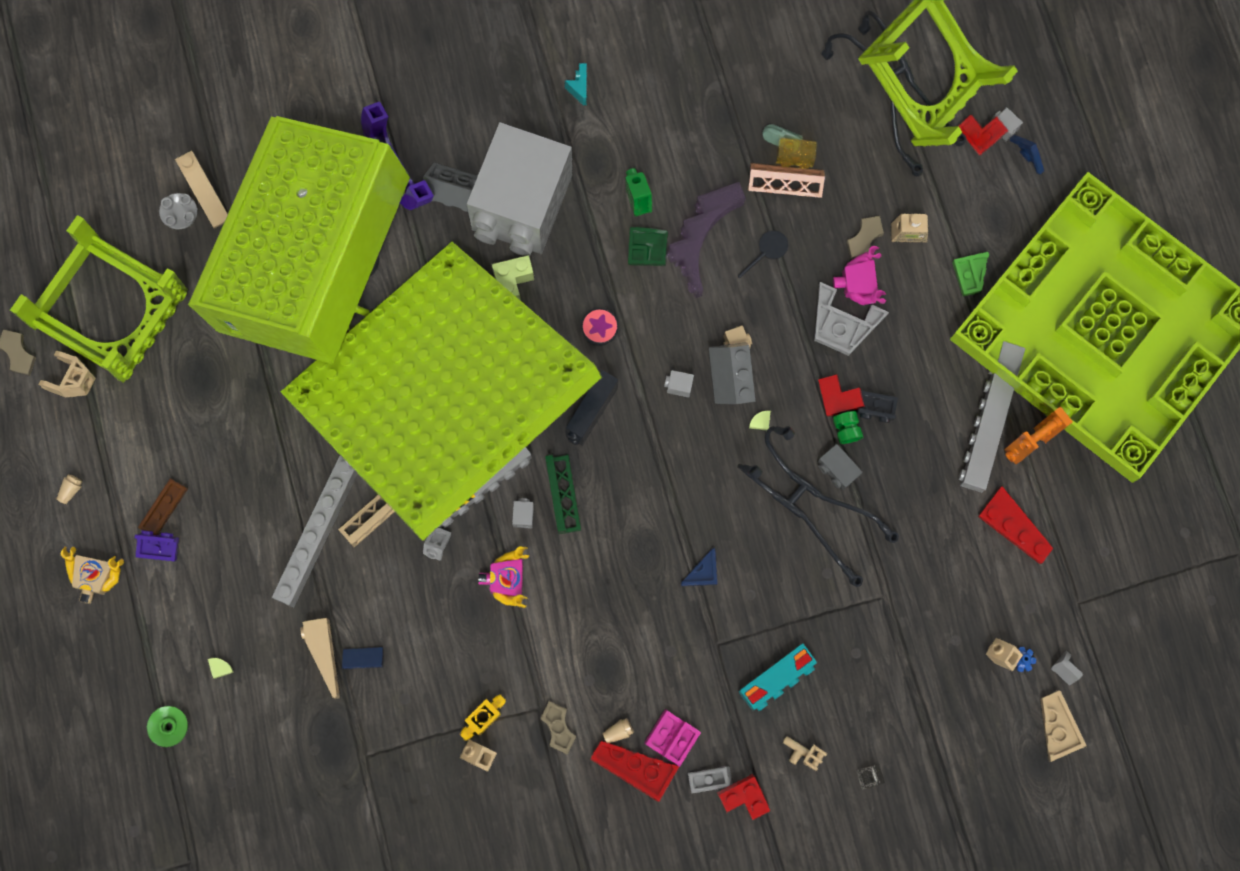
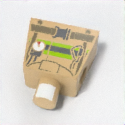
M901 214L891 223L892 242H927L928 216L926 214Z

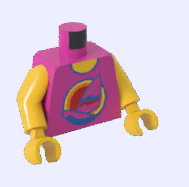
M518 547L516 550L507 552L497 558L491 564L490 573H479V584L490 585V593L504 605L526 608V605L521 604L522 600L528 599V597L522 595L523 560L520 558L527 559L529 555H523V551L528 549L527 547Z

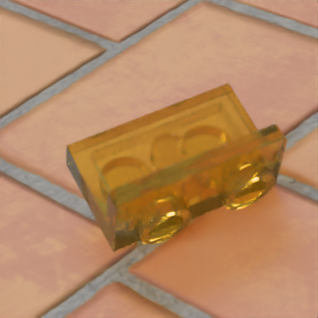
M780 138L776 164L785 167L795 165L804 169L813 167L816 159L817 142Z

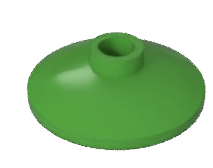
M172 706L157 709L152 713L147 723V732L150 739L162 747H171L183 740L188 730V721L185 714L180 709ZM168 723H171L173 726L170 731L166 729Z

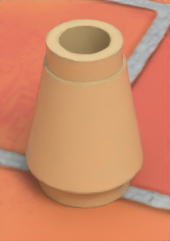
M68 474L63 479L56 499L61 503L67 504L82 487L81 483L83 481Z
M626 718L624 720L620 719L606 730L603 736L607 743L630 737L634 731Z

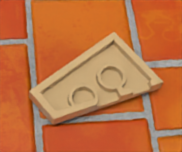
M1061 691L1041 698L1049 762L1085 747L1086 743Z

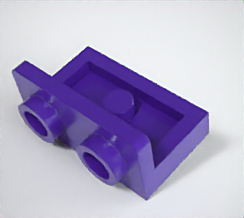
M142 530L140 534H135L134 539H137V558L177 561L179 538L173 537L172 533H161L160 536L153 535V531Z

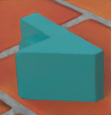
M579 63V70H576V80H565V89L582 105L587 103V64Z

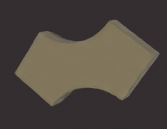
M880 216L861 219L860 232L854 238L847 240L851 259L869 252L871 242L884 234Z
M3 330L0 338V350L8 354L10 370L30 376L36 357L26 352L23 345L24 336L20 333Z
M549 701L541 716V720L550 728V747L568 755L576 736L566 726L565 715L567 709Z

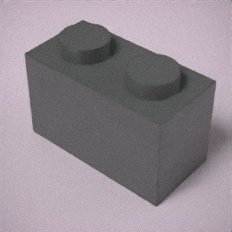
M837 444L817 462L819 469L832 478L831 482L833 485L842 490H845L863 473Z

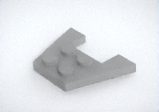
M820 282L814 341L849 356L889 312L871 305L865 320L854 317L830 306L837 289Z

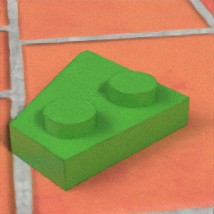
M988 252L953 260L952 263L962 296L982 291L986 263L989 257Z

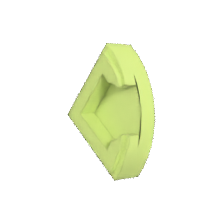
M762 411L756 414L751 420L749 428L767 431L771 411Z
M218 658L208 659L214 679L234 672L232 667L224 660Z

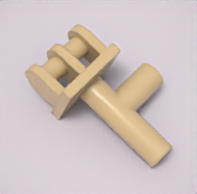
M788 736L783 742L795 750L789 759L794 765L803 755L806 757L803 761L804 765L817 771L818 764L823 762L821 759L827 755L815 745H813L811 750H808Z

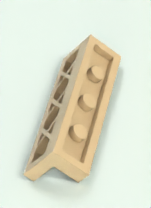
M379 495L338 529L353 547H356L394 513L388 504L384 505L380 510H376L377 502L383 500ZM365 512L373 513L370 519L365 523H361L362 515ZM351 525L358 526V529L350 536L345 532Z

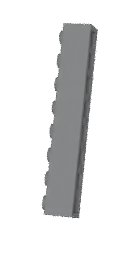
M1003 341L998 362L1018 377L1025 348ZM988 371V374L991 375L990 380L986 381L983 389L986 395L985 398L981 399L978 409H981L980 416H976L973 425L976 427L975 434H971L968 443L971 445V448L964 456L963 462H966L965 469H961L958 480H961L960 486L981 493L986 490L1014 391L1012 386Z
M339 456L272 596L275 600L293 608L358 474L341 456Z

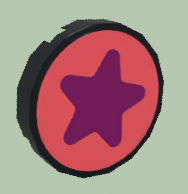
M593 309L585 314L582 320L581 331L587 342L593 345L603 346L611 343L618 334L619 324L617 318L607 309Z

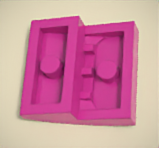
M664 710L644 744L676 765L681 766L701 732L669 711Z

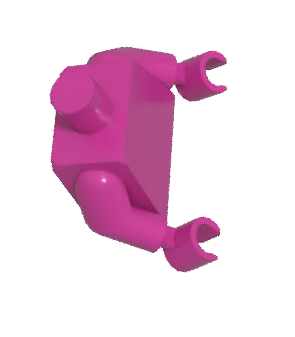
M877 246L870 247L869 252H865L847 263L842 272L843 277H833V287L844 288L845 297L860 305L873 304L876 301L881 304L886 302L884 298L880 299V296L886 295V293L878 290L874 260H871L872 257L876 259L881 257L880 253L874 255V251L879 249Z

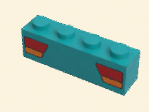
M801 644L741 689L739 694L752 711L756 708L760 711L768 705L766 702L771 697L776 699L782 695L784 687L789 685L791 688L798 683L800 675L804 673L807 676L814 671V665L817 661L805 645Z

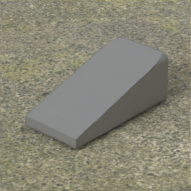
M729 766L688 773L691 793L726 788L733 784Z

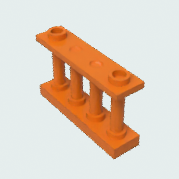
M1060 406L1034 428V434L1030 436L1026 431L1004 449L1006 457L1010 462H1014L1017 465L1039 447L1037 445L1039 440L1047 443L1073 423V421Z

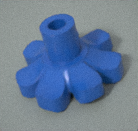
M1024 647L1018 648L1023 655L1016 665L1017 671L1023 672L1024 668L1027 672L1031 671L1032 666L1030 664L1036 663V658L1031 657L1033 651L1030 649L1026 651Z

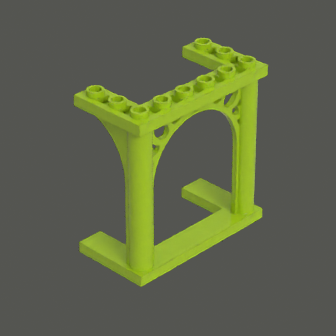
M913 0L858 58L861 64H868L912 131L914 138L911 142L914 146L954 144L962 133L959 126H944L955 117V114L966 105L965 103L977 93L976 91L982 85L1007 84L1018 72L1014 65L1001 67L979 55L965 38L945 5V0ZM925 8L949 44L955 61V76L949 93L942 101L932 106L920 105L912 100L887 63L899 60L909 49L906 42H893ZM962 73L966 74L968 77V79L964 83L960 80V75ZM929 111L931 119L926 123L925 115Z
M77 215L66 230L78 243L36 304L21 294L10 311L32 329L41 330L106 369L117 380L124 383L125 380L132 376L136 364L143 360L147 348L154 344V338L158 332L160 333L164 329L167 319L173 316L178 303L185 299L188 289L170 269L167 268L164 274H160L100 239L85 219ZM90 253L134 278L142 287L146 297V311L142 322L132 334L116 342L101 343L90 340L47 314ZM152 287L153 290L157 289V291L149 293V288ZM163 296L164 300L161 304L154 305L151 303L152 298ZM153 309H157L153 315L150 314ZM134 339L135 342H133L132 346H130V341ZM121 345H125L127 348V353L124 357L118 352V348Z

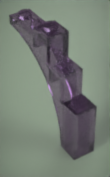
M739 182L698 196L695 204L698 216L683 221L681 233L684 240L669 245L667 252L668 260L670 263L673 262L675 267L680 266L682 275L684 277L687 276L689 281L687 283L689 292L693 293L695 298L701 297L704 291L700 280L698 263L703 241L712 227L722 217L732 210L743 206L746 198Z

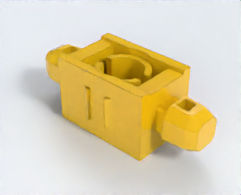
M497 695L492 699V703L486 699L465 720L469 726H465L460 733L465 740L473 737L474 732L480 736L501 715L497 709H501L506 702L501 695ZM487 706L494 716L491 718V714L488 713L489 718L487 722L478 723L483 726L480 729L472 719L475 717V721L478 722V715L481 712H488L483 709Z

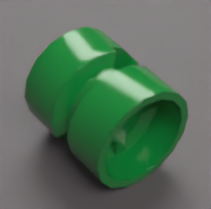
M856 411L842 413L833 417L835 429L839 430L837 433L839 444H849L864 438L861 427L857 425L859 418Z

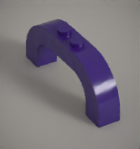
M380 101L363 107L361 125L364 137L376 139L390 145L397 156L387 135L386 124L389 117ZM410 178L400 204L408 210H413L430 203L434 195L425 180L414 184Z

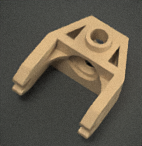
M56 351L54 356L57 359L71 365L60 386L43 380L39 382V385L43 389L63 397L87 395L96 378L76 356Z

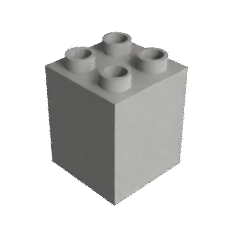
M499 122L467 202L471 228L473 231H476L474 234L475 238L487 244H495L497 239L510 243V250L521 256H531L532 251L542 254L572 178V147Z

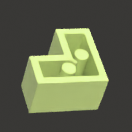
M529 255L492 264L495 279L520 300L517 284L534 280Z

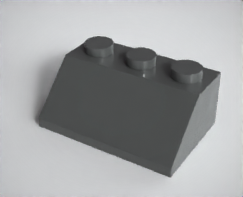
M433 163L423 176V181H426L434 195L432 201L441 202L449 207L455 206L468 212L467 202L478 175Z
M742 342L708 347L715 404L756 402L749 344Z

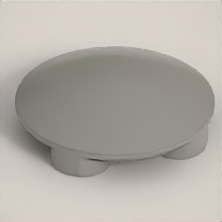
M171 194L161 200L160 218L166 226L172 229L187 228L196 219V203L188 194Z

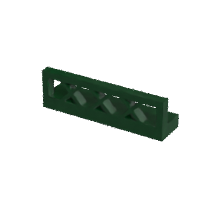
M553 455L545 456L558 535L581 531L568 455L554 458ZM565 461L566 469L562 474L555 470V462ZM562 478L569 482V488L566 492L558 488V483ZM565 497L573 503L569 511L561 506V502ZM568 515L575 519L576 527L565 529L564 521Z

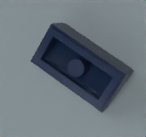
M383 647L343 649L342 669L383 667Z

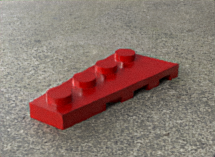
M1001 486L978 517L1036 562L1042 564L1053 550V547L1003 486Z
M603 741L600 742L590 760L657 802L660 801L679 766L671 765L658 759H652L643 754L634 753Z

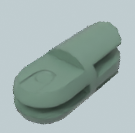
M773 124L767 125L762 135L767 142L793 153L798 152L803 140L801 135Z

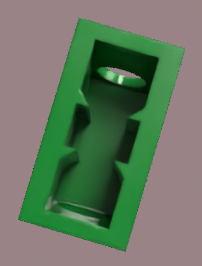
M634 168L627 170V176L625 177L626 192L634 217L652 212V193L644 173H637V170Z

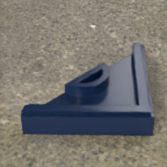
M1013 135L1010 141L1021 148L1020 153L1027 162L1031 161L1034 164L1037 174L1043 173L1045 170L1036 143Z
M712 548L684 579L681 587L717 585L715 548Z

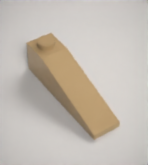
M190 151L175 159L213 228L215 229L224 224L228 214L194 153Z
M323 618L303 622V627H301V637L305 639L332 697L338 699L340 695L330 620Z

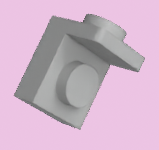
M437 527L427 537L424 543L423 554L431 559L441 560L443 551L451 537V532Z

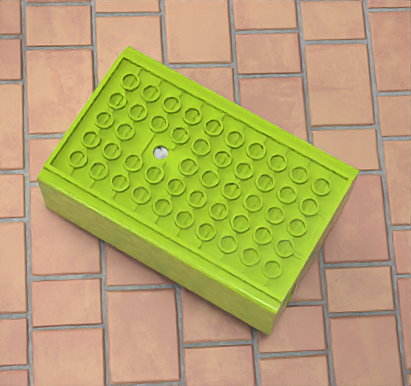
M279 116L271 117L188 305L219 333L334 364L410 179V176L390 145L376 139Z

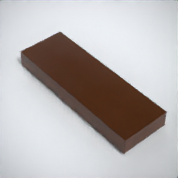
M170 478L138 528L145 531H153V535H158L188 489Z

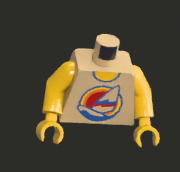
M65 546L61 551V556L65 559L66 570L72 587L82 590L80 602L91 604L94 593L104 595L106 591L112 589L119 582L120 566L124 563L123 559L116 563V556L112 557L108 562L78 555L73 557L76 553V548L72 547L70 553H68Z

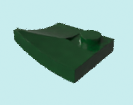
M630 227L628 265L666 266L668 231Z

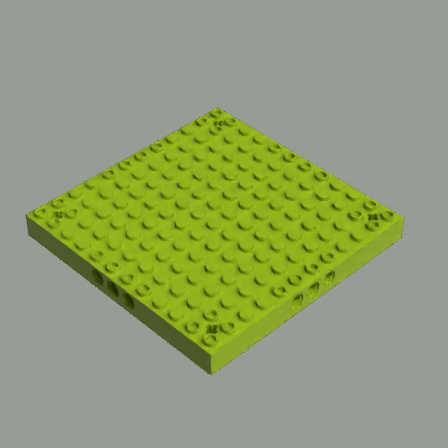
M1087 172L950 340L990 372L1002 378L1014 388V391L1046 416H1049L1061 406L1073 421L1064 430L1133 483L1142 477L1239 351L1240 287ZM1003 341L1025 348L1018 377L998 362Z
M451 242L345 335L334 364L316 360L287 385L281 393L423 541L602 377L596 366L457 245Z

